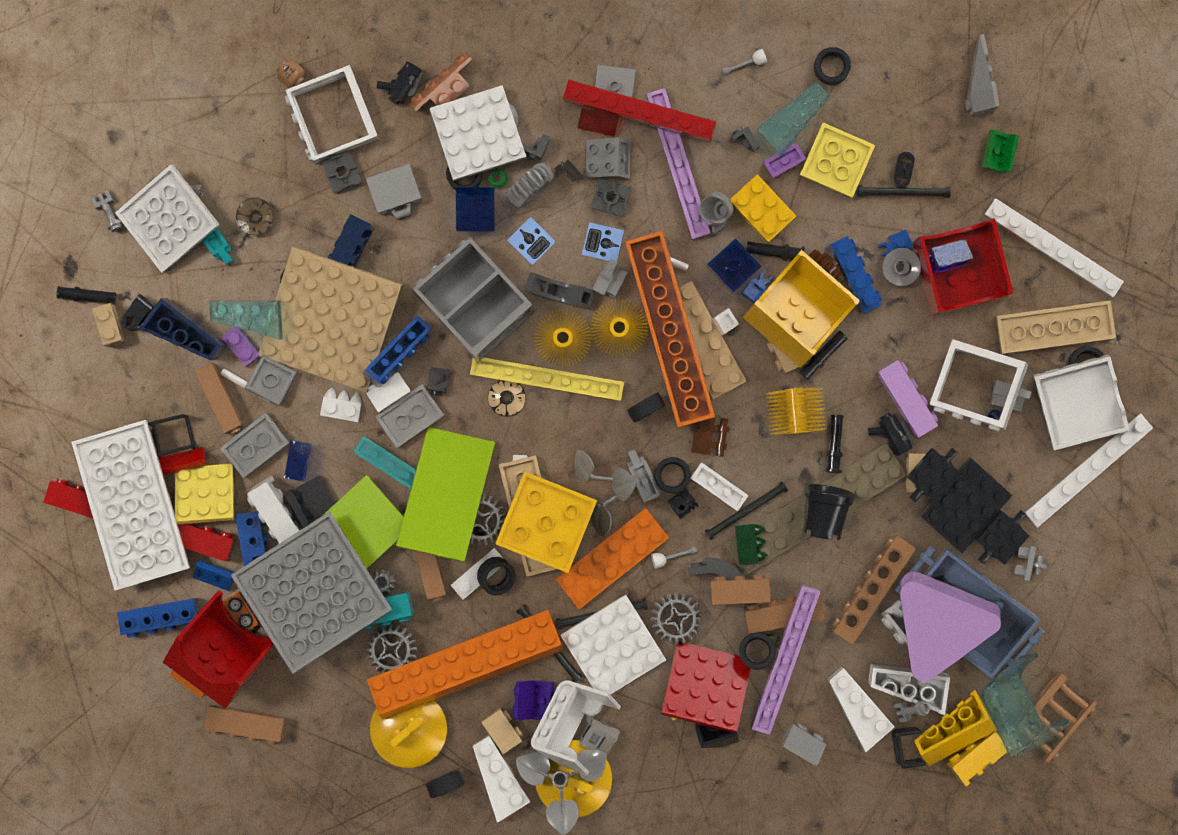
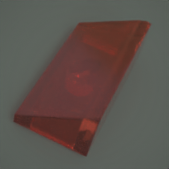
M582 108L577 128L614 137L619 116Z

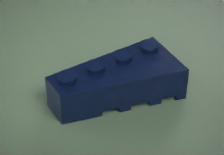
M350 214L344 224L341 235L335 242V248L328 258L355 267L374 231L373 226Z
M161 298L138 328L208 360H216L227 345L168 298Z

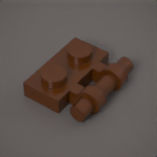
M715 418L695 423L691 453L710 455L711 448H717L716 456L723 457L724 450L727 449L725 442L726 435L729 433V419L721 418L720 425H714ZM713 431H719L718 442H712Z

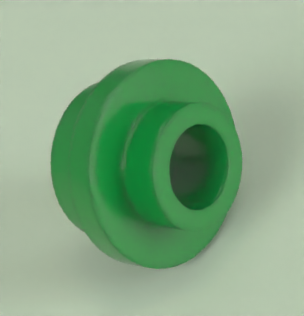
M501 169L492 170L488 176L490 185L494 188L505 186L507 174ZM495 176H501V181L496 182L494 180Z

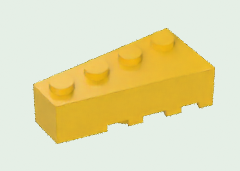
M976 690L970 693L971 696L963 702L962 700L957 704V708L953 712L945 714L941 722L936 726L932 725L914 740L920 755L928 766L997 730L984 702Z

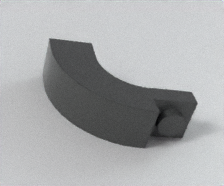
M532 272L529 274L525 291L532 293V295L584 309H590L595 292L583 286L559 282Z
M705 558L706 565L702 566V562L691 563V567H687L688 576L713 573L720 577L725 576L726 580H734V576H743L735 566L718 558Z

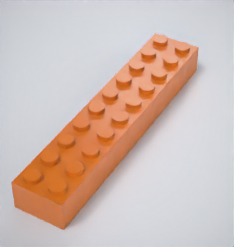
M663 231L625 241L678 428L715 418Z
M546 610L367 679L378 714L384 720L563 651V647L550 613Z

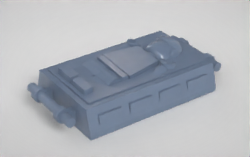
M930 546L926 552H922L919 556L920 559L909 572H919L927 563L929 567L923 573L924 575L995 603L999 607L1001 616L999 631L963 657L990 678H993L1006 663L1007 666L1003 672L1009 676L1014 669L1017 670L1020 666L1019 663L1031 648L1041 641L1040 638L1045 633L1042 628L1039 627L1034 634L1031 633L1041 619L948 549L944 548L936 559L933 560L931 557L937 550ZM902 578L899 581L900 584L895 589L898 594L901 591ZM1025 639H1028V641L1015 655V657L1010 658L1011 655L1016 651V649L1021 645V643Z

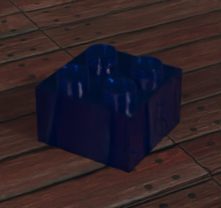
M495 187L456 188V231H495Z
M735 238L706 267L733 294L762 266Z

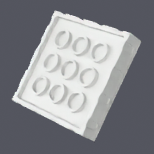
M1108 354L1100 358L1089 359L1082 363H1075L1064 366V368H1056L1045 371L1042 374L1033 375L1053 450L1130 430L1125 408L1117 387V377L1111 357Z

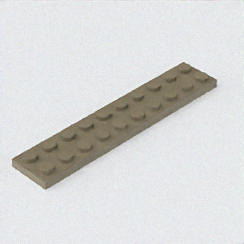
M885 443L843 469L841 473H837L825 480L821 485L838 487L853 492L855 499L849 507V512L907 475L888 444ZM804 494L756 523L765 528L761 534L756 535V537L766 541L764 546L757 549L768 554L764 560L756 563L739 564L736 536L724 543L743 576L753 572L811 535V530L808 529L806 534L803 533L806 497Z

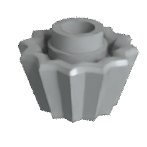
M381 569L380 571H375L374 575H372L373 580L383 595L386 593L390 594L391 590L395 589L394 584L396 581L394 580V575L390 574L389 570L384 571Z

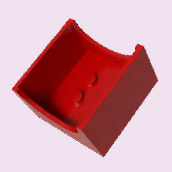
M995 218L945 233L920 236L913 242L916 255L920 260V272L932 316L1006 298L1014 293Z
M218 590L176 637L162 663L226 709L267 660L275 645L270 637L252 634L238 625L227 613L222 602L223 593Z

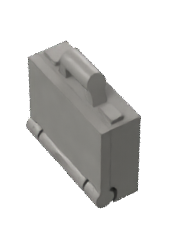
M410 164L366 178L378 214L382 215L390 210L395 218L399 219L411 215V203L414 204L422 200ZM407 206V208L395 212V208Z

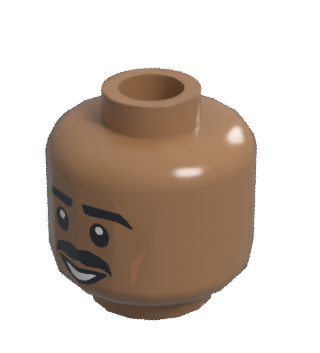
M284 60L276 70L278 72L277 78L287 88H292L305 81V70L294 60Z

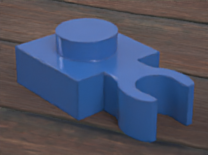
M907 230L889 236V243H881L877 246L878 248L881 246L886 247V252L882 253L881 256H885L891 250L897 248L911 249L914 247Z
M765 270L759 274L758 281L752 278L741 293L753 304L768 289L764 285L772 280V275L768 280L763 278Z

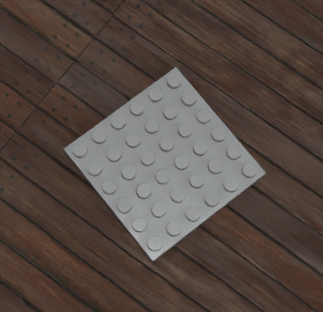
M330 511L231 575L292 674H295L393 610Z

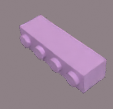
M897 360L876 374L914 436L919 438L938 426L936 423L938 418L933 411L930 412L926 406L928 402L923 395L920 396L917 392L918 386L914 379H910L906 374L908 369L905 364Z

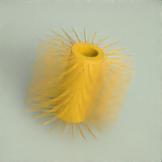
M603 306L602 308L609 316L605 317L596 310L604 318L598 315L596 316L603 320L593 317V319L601 322H592L602 325L591 324V326L600 327L591 329L603 330L591 331V333L601 332L591 336L602 334L593 338L595 340L602 337L596 342L605 338L597 346L605 341V344L608 340L609 342L612 340L614 344L617 338L619 339V350L620 339L621 345L623 339L625 341L626 338L632 345L633 343L630 341L632 339L643 345L635 338L643 341L636 336L644 339L646 337L636 333L648 335L637 332H648V330L633 329L648 328L635 327L648 324H637L647 321V319L636 322L646 317L636 319L644 314L642 313L635 317L642 309L632 316L639 307L632 313L633 308L627 317H624L622 313V317L620 314L619 318L618 313L616 316V313L614 315L613 311L610 316ZM622 323L625 326V330L622 333L615 332V324Z
M582 318L574 326L578 321L577 319L571 327L569 326L571 319L568 326L566 323L565 327L564 323V328H562V324L560 327V323L558 327L553 325L556 329L555 331L552 328L544 327L545 329L537 327L545 332L535 331L547 334L534 333V335L546 336L534 337L544 339L534 342L547 341L535 344V346L545 344L536 349L547 346L540 350L546 349L543 353L548 351L542 359L550 351L551 353L548 357L553 351L557 354L558 350L561 358L562 351L563 367V348H565L564 354L566 349L568 351L569 348H572L580 357L581 355L576 351L578 350L577 348L583 350L580 348L583 347L589 350V348L580 344L591 346L581 343H591V341L578 339L592 338H576L592 335H580L591 332V330L582 332L590 327L580 330L588 325L580 327L586 320L578 325L583 320ZM559 334H567L569 337L568 341L560 343L557 340Z
M793 388L769 392L772 395L777 394L779 396L767 397L766 399L775 398L774 400L767 401L768 403H782L768 405L774 407L768 409V411L783 410L782 412L769 413L771 415L776 414V416H771L772 418L780 419L770 421L771 423H779L772 424L774 427L779 426V428L771 429L772 431L782 430V432L773 433L775 435H792L825 430L824 428L816 427H822V425L825 426L826 424H811L824 422L823 420H816L821 419L820 416H809L823 414L822 412H817L820 411L819 407L808 408L825 405H821V403L816 405V403H819L817 398L824 397H820L816 390L823 388Z

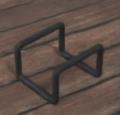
M180 414L148 422V425L152 427L158 457L187 449H195L188 415ZM185 418L191 445L161 452L155 424Z
M917 727L895 729L892 732L896 762L902 768L926 765V762L920 758L904 760L901 736L920 734L921 730Z

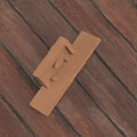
M465 53L456 56L453 63L449 67L442 69L435 80L428 82L421 93L414 95L408 105L417 111L429 99L436 106L454 101L469 87L468 83L458 72L472 60L471 57Z

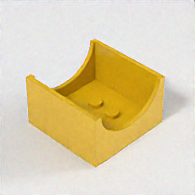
M801 250L742 318L801 368L817 352L822 343L860 300Z
M524 471L495 544L568 573L597 500Z

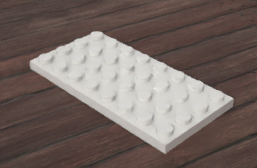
M143 420L71 442L114 591L189 569L190 565L175 519L148 421Z

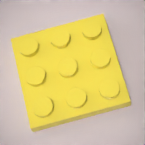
M822 123L799 176L849 198H853L875 145L826 123Z
M233 464L197 466L175 472V519L177 524L234 520Z

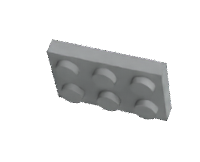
M421 384L375 416V418L396 448H399L441 419L444 414L424 385Z
M264 413L220 447V449L240 475L245 478L290 444V442L269 415Z

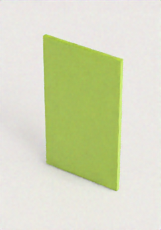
M428 427L396 547L465 562L495 442Z
M368 475L363 477L326 512H331L366 569L398 541L404 518Z

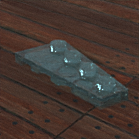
M818 82L814 83L757 128L758 132L778 155L782 157L787 147L796 140L799 132L805 129L808 121L817 114L829 99V94Z
M209 301L211 321L240 327L243 330L271 336L277 340L283 339L280 301Z

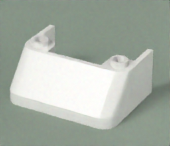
M563 681L558 685L531 739V745L537 752L559 765L588 775L589 771L577 760L576 752L569 748L574 734L584 714L595 716L601 711L603 705L618 710L621 706L607 692L572 681Z

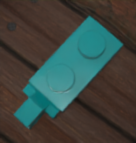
M218 228L202 240L217 260L222 258L227 266L234 262L229 255V252L232 251L230 245Z

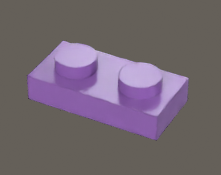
M795 143L765 160L763 164L772 179H775L805 162L806 158L798 144Z
M237 325L221 337L245 367L260 357L258 355L259 352Z

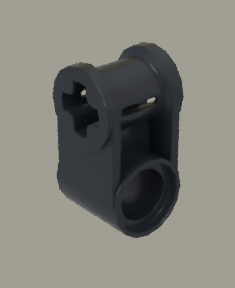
M139 294L123 315L122 325L130 331L138 330L155 307V304L142 294ZM129 318H130V319H134V321H135V324H134V325H132V324H130V323L128 322V319H129Z

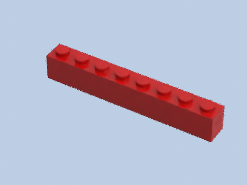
M569 79L563 96L564 102L711 143L716 128V121Z

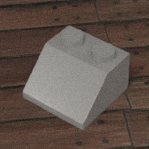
M798 722L796 725L791 723L780 744L817 766L826 747V744L823 742L824 738L815 732L813 735L806 732L807 728Z

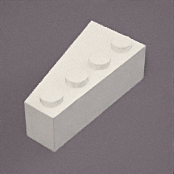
M271 475L251 488L247 493V500L252 507H256L259 512L258 517L263 523L268 525L271 537L277 539L280 544L303 528L298 520H293L295 517L293 510L289 505L284 504V495L280 489L275 488L272 484L275 480Z
M870 664L868 678L870 687L893 696L895 695L909 702L925 701L929 704L931 710L945 715L950 676L947 673L941 672L933 679L924 682L917 680L913 676L911 668Z

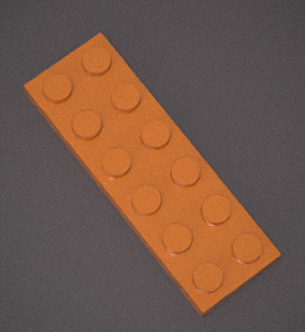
M645 508L571 566L568 573L564 572L555 580L577 608L581 609L669 539V537Z

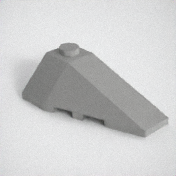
M984 34L979 35L976 41L967 96L968 100H965L966 110L970 111V116L993 113L999 107L995 81L991 82L992 66L986 62L989 59Z

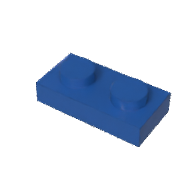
M198 560L195 566L194 579L227 591L230 590L233 583L232 572Z

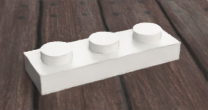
M702 462L691 476L693 481L736 511L740 509L749 496Z
M495 548L451 584V587L463 600L480 586L477 580V571L480 565L491 557L503 558ZM496 567L489 572L487 579L501 567Z

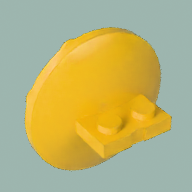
M435 700L384 720L379 716L376 708L371 718L370 736L374 748L384 760L398 767L414 768L430 762L441 751L447 737V721L442 708Z
M572 740L569 748L573 749L576 754L584 750H590L580 745V740ZM607 758L604 772L596 781H584L580 777V773L568 777V784L563 788L564 801L573 800L577 804L579 809L578 817L595 812L608 798L612 786V772ZM549 759L550 770L547 772L548 774H554L558 771H562L565 774L575 772ZM545 777L544 782L536 786V790L542 802L548 807L553 801L561 802L559 788L554 786L552 778Z

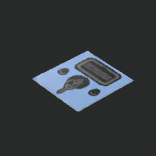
M531 217L507 240L532 265L556 242Z
M589 222L582 255L606 261L612 259L617 262L624 230Z

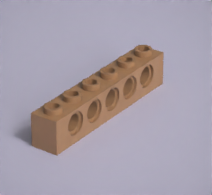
M894 535L893 538L891 536L888 538L884 545L886 547L883 554L879 553L874 560L875 566L872 570H867L863 577L865 581L861 586L858 585L852 593L855 595L851 602H846L842 608L844 613L840 618L837 617L831 625L833 633L852 645L916 550L914 546L897 535ZM892 551L898 554V559L895 562L889 560V554ZM882 567L887 569V576L885 578H880L878 575V570ZM871 583L877 586V591L874 594H869L867 590L868 585ZM861 599L866 601V608L864 610L857 608V602ZM853 615L856 623L853 626H848L846 619L848 616Z

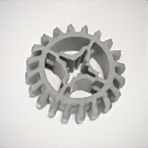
M544 163L535 165L508 190L507 197L509 201L516 207H522L533 199L553 179L554 174L551 172V169Z
M482 494L480 504H486L493 510L483 514L478 509V514L481 517L489 514L490 516L486 518V528L481 523L474 525V528L477 526L481 527L486 533V536H477L472 533L470 544H473L476 539L477 546L481 545V540H484L485 546L488 545L487 539L489 538L494 543L495 539L493 536H499L498 530H501L502 527L500 526L505 521H501V517L507 516L506 513L500 514V511L504 509L503 506L496 507L499 501L496 500L494 504L491 503L492 496L486 501L485 494ZM497 515V525L493 532H491L488 521Z
M677 592L674 593L673 599H671L670 594H667V601L663 597L660 598L663 602L662 605L657 602L655 603V606L659 608L658 611L655 609L651 610L652 613L656 614V617H650V620L657 622L651 626L652 628H659L655 632L656 635L661 632L663 633L660 637L661 640H664L667 636V643L670 644L673 638L675 639V645H678V639L681 638L684 644L686 643L684 637L688 636L692 640L693 638L690 633L698 634L694 629L695 626L701 628V624L696 623V620H702L701 616L696 617V614L700 613L701 609L694 610L698 603L695 602L691 605L692 597L685 601L684 593L681 595V599L678 598ZM674 603H682L690 611L680 613L677 611ZM669 605L670 616L660 621L663 609ZM673 609L678 616H684L680 620V628L675 621H669L673 617ZM692 617L690 627L684 632L682 627L683 621ZM672 624L676 627L678 634L668 633L662 626Z
M390 624L388 630L386 626H381L382 632L376 628L377 636L374 634L369 635L373 642L366 641V644L371 645V648H366L365 652H371L372 654L366 658L367 660L374 659L370 666L377 664L378 666L375 669L377 672L381 667L384 668L382 673L387 672V670H392L412 662L409 659L410 657H417V655L411 653L418 650L417 647H411V644L416 643L415 639L409 640L413 634L409 633L406 636L404 634L407 631L406 627L402 632L399 631L400 624H397L396 629H393V624ZM385 634H396L401 639L397 642H391L385 637ZM380 639L384 650L377 656L376 644ZM399 643V645L394 650L396 651L395 654L391 652L384 656V654L387 652V649H389L387 648L388 645L395 646ZM406 643L407 654L403 660L399 654V648ZM386 657H392L398 664L387 665L382 660Z

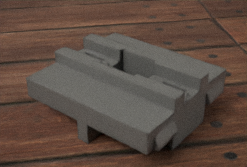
M351 151L322 162L333 193L362 183ZM344 167L347 174L339 176L337 170Z
M599 178L591 208L623 217L631 187ZM607 193L616 195L615 202L606 200Z

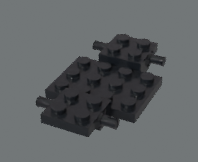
M931 448L907 476L916 488L909 498L916 503L923 494L931 500L919 516L960 553L963 554L975 540L985 550L978 559L982 564H985L992 556L1005 565L1030 536L1019 524L1026 514L1020 510L1014 518H1011L1001 511V508L1013 495L972 458H968L960 469L957 470L951 462L958 454L955 449L951 448L945 456H942L935 449Z

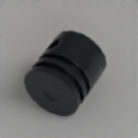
M687 488L684 489L685 491H681V494L677 493L667 501L680 520L689 514L691 509L694 510L695 506L699 507Z

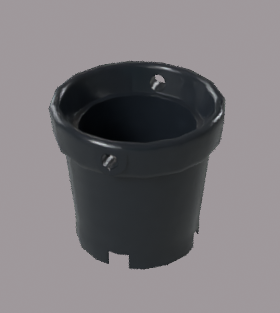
M805 485L806 508L803 533L806 534L808 529L811 530L810 536L832 540L833 535H837V540H840L849 507L854 502L855 494L848 490L828 485Z

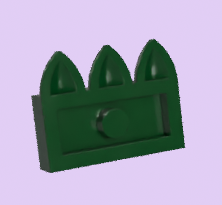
M758 524L735 526L739 564L760 562L768 556L767 553L757 550L766 544L764 539L756 537V535L761 534L765 530L763 526Z

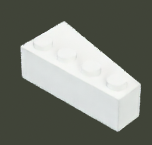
M840 667L827 679L863 751L867 752L894 728V725L844 668Z
M487 735L473 745V749L498 823L530 803L531 799L491 736Z

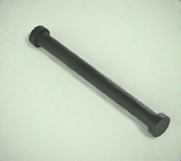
M858 185V197H862V195L945 196V198H950L951 194L950 186L945 188L863 187Z
M781 481L777 487L710 530H704L705 533L712 540L714 535L783 491L784 493L787 492L788 489Z
M646 598L632 603L635 610L648 609ZM596 612L561 620L556 618L558 630L565 626L578 624Z
M525 604L516 611L524 619L532 616L527 611ZM561 651L553 654L572 677V682H576L582 677V674L577 673Z

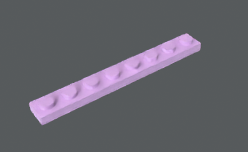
M665 88L647 93L650 103L671 108ZM657 128L691 238L693 240L709 235L708 224L699 213L701 201L680 134Z
M801 584L751 726L753 730L769 735L772 731L820 595V590Z

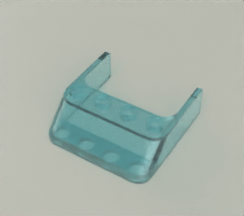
M1037 653L1018 657L984 687L982 692L986 707L1006 751L1011 757H1018L1045 745L1070 724L1069 720L1050 723L1044 728L1022 681V672L1039 657Z

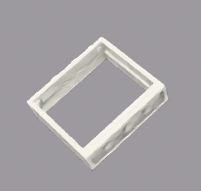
M350 65L286 89L287 96H284L288 107L292 106L294 111L291 116L295 125L299 124L301 131L298 134L301 141L307 144L308 149H305L308 159H312L315 164L379 139ZM346 77L369 135L317 154L295 96Z
M952 339L930 405L934 407V411L944 414L946 411L952 413V417L963 420V417L971 419L970 423L981 426L983 423L989 425L988 428L998 432L1000 429L1006 430L1028 364L1021 360ZM956 351L1017 370L999 420L939 401Z

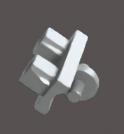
M1019 547L1018 557L1028 559L1027 567L1016 565L1014 575L1030 581L1033 566L1036 567L1034 573L1036 575H1040L1041 568L1047 569L1048 565L1042 564L1043 556H1038L1037 562H1034L1036 547Z

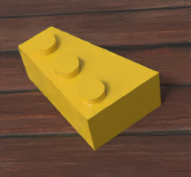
M994 731L975 743L964 747L965 750L960 754L958 752L953 754L949 758L947 766L959 782L967 787L972 777L976 774L980 776L983 773V769L990 764L993 765L1009 751V748L997 732Z

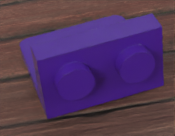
M539 680L517 681L514 687L515 703L512 710L514 720H541L554 695V682Z

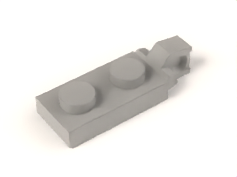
M635 449L627 452L631 462L627 463L628 469L632 476L639 479L636 487L643 503L661 496L643 456L638 458Z

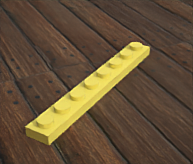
M473 358L470 375L617 401H621L624 386L622 381L490 358H483L478 363Z

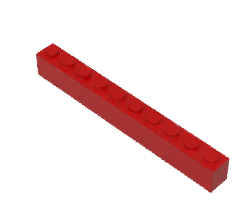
M59 478L56 481L50 480L43 503L93 519L84 486L75 484L72 487L67 485L68 481ZM196 523L178 524L185 549L226 562L230 560L236 539L232 538V534L221 531V534L213 532L214 528L205 525L199 528L195 526Z

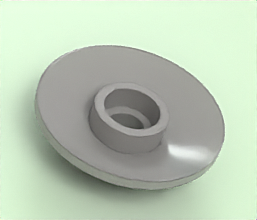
M897 248L886 255L882 264V270L885 278L891 284L907 286L918 278L921 264L918 256L913 251L907 248ZM898 264H903V271L897 269Z

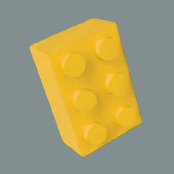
M758 174L730 199L733 209L766 244L796 218V215Z

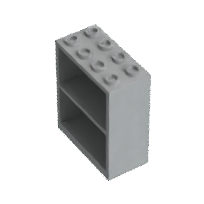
M469 238L468 240L464 239L461 241L456 251L453 253L449 252L439 266H433L429 270L428 276L416 281L413 291L478 363L535 311L528 299L481 248Z

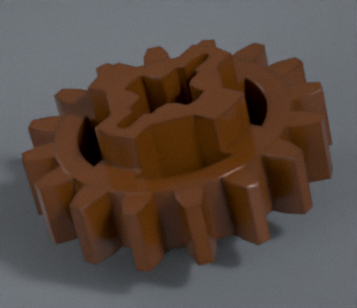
M815 249L808 255L839 283L845 278L839 270L841 267L838 265V262L826 252L821 254Z

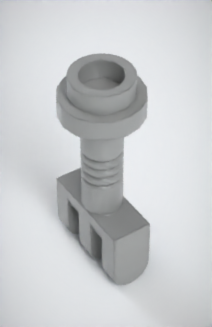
M106 189L104 192L107 198L104 199L101 192L97 194L100 199L99 202H97L95 196L90 198L97 210L103 209L109 221L107 224L108 230L117 232L122 229V222L120 219L115 218L109 206L114 200L109 190Z
M906 701L893 704L894 708L900 707V710L896 711L897 715H903V717L899 718L900 723L912 720L911 714L926 716L930 711V706L925 701H918L915 706L908 707Z

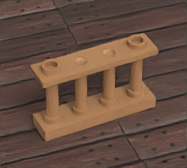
M1057 672L1010 729V732L1019 738L1020 735L1027 737L1046 754L1042 759L1048 763L1050 760L1054 761L1057 758L1059 749L1082 721L1095 712L1097 704L1092 699L1087 703L1066 686L1065 681L1067 677L1060 672ZM1057 691H1062L1082 708L1076 717L1072 716L1054 701L1053 695ZM1044 706H1050L1070 723L1064 732H1061L1041 715V710ZM1032 721H1038L1058 738L1051 747L1029 730L1030 727L1028 726Z

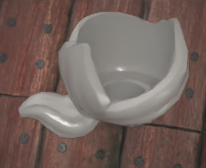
M720 192L709 193L699 205L700 216L709 226H712L711 232L713 236H716L717 232L724 228L726 221L730 219L733 213L731 201Z

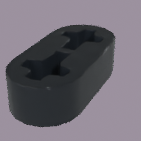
M902 152L897 157L893 174V184L897 188H905L911 181L915 158L910 152ZM907 156L910 163H907L906 168H903V161L901 159ZM904 172V179H907V181L899 184L900 181L897 180V177H900L901 173Z

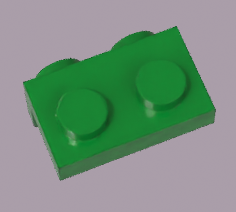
M989 130L982 167L999 173L1011 172L1019 136L997 130Z

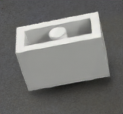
M391 372L389 374L391 376L384 385L380 383L376 387L373 384L368 388L369 391L366 394L379 413L411 392L399 372L396 374Z

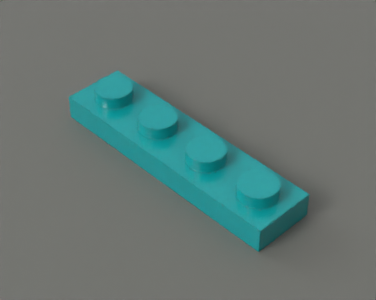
M363 436L353 452L411 489L416 469Z

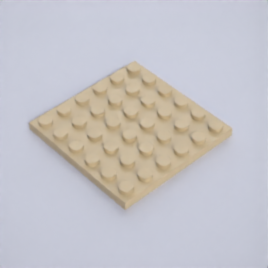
M293 246L258 355H264L282 364L367 393L371 381L363 375V372L381 352L402 283Z

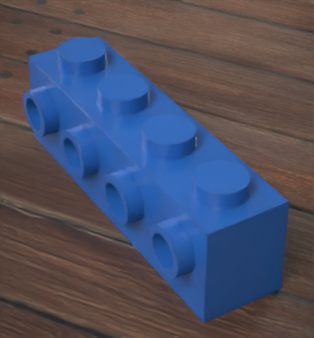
M846 236L830 244L828 247L833 258L841 267L839 270L845 277L844 280L850 292L860 300L857 307L861 315L881 306V295L878 290H874L872 286L874 283L869 273L866 274L863 268L865 267L864 260L861 256H857L855 251L857 247L854 240Z
M417 315L364 370L363 375L376 387L380 383L384 385L391 377L389 375L393 369L397 371L404 364L402 360L406 356L410 358L417 351L415 347L419 342L421 344L426 342L430 337L428 333L432 328Z
M258 511L235 515L244 566L267 552L266 545L269 544L268 534L264 533L263 528L266 523L260 520Z
M196 598L117 612L120 634H126L127 638L139 636L138 632L146 631V634L157 633L158 628L164 627L165 631L177 629L176 625L180 624L186 627L199 611Z

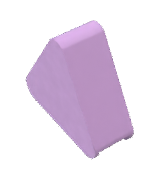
M909 572L902 578L900 597L911 671L917 680L925 682L933 679L999 631L1001 616L1000 609L995 603L919 572Z

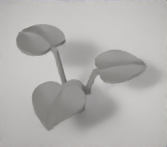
M579 449L575 455L574 467L576 475L581 481L587 482L590 478L613 481L612 490L616 495L601 505L596 503L591 515V521L595 530L602 537H606V534L611 529L612 517L605 506L616 498L621 501L627 500L635 490L639 479L622 468L614 471L613 478L595 476L592 474L594 472L592 459L587 453Z
M594 749L584 750L577 754V760L589 771L588 775L577 771L567 774L562 771L548 774L550 761L546 756L538 752L516 758L517 769L525 782L530 785L539 786L547 777L552 778L554 786L559 788L561 802L553 801L549 804L546 810V818L549 824L561 835L567 834L575 826L579 816L577 804L573 800L564 801L563 788L568 784V777L580 773V777L584 781L593 782L598 780L604 772L607 754Z

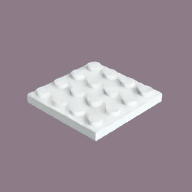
M503 85L430 108L453 181L526 158Z
M169 165L115 212L161 273L166 272L220 225L174 165Z
M626 594L560 634L591 686L610 695L666 661V658Z

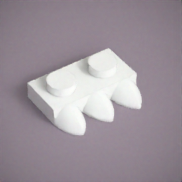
M330 388L323 397L320 416L359 422L362 406L359 392L355 393L349 401L346 390H343L336 399L335 390Z

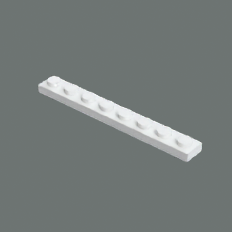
M996 198L984 214L989 219L995 218L998 225L1111 298L1116 295L1124 282Z
M1141 413L1128 423L1130 430L1117 433L1024 512L1036 528L1153 429Z

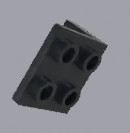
M317 476L299 487L284 493L302 527H306L322 517L336 503L322 476Z

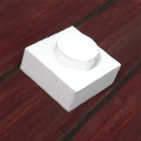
M729 308L712 318L721 335L726 334L739 324Z

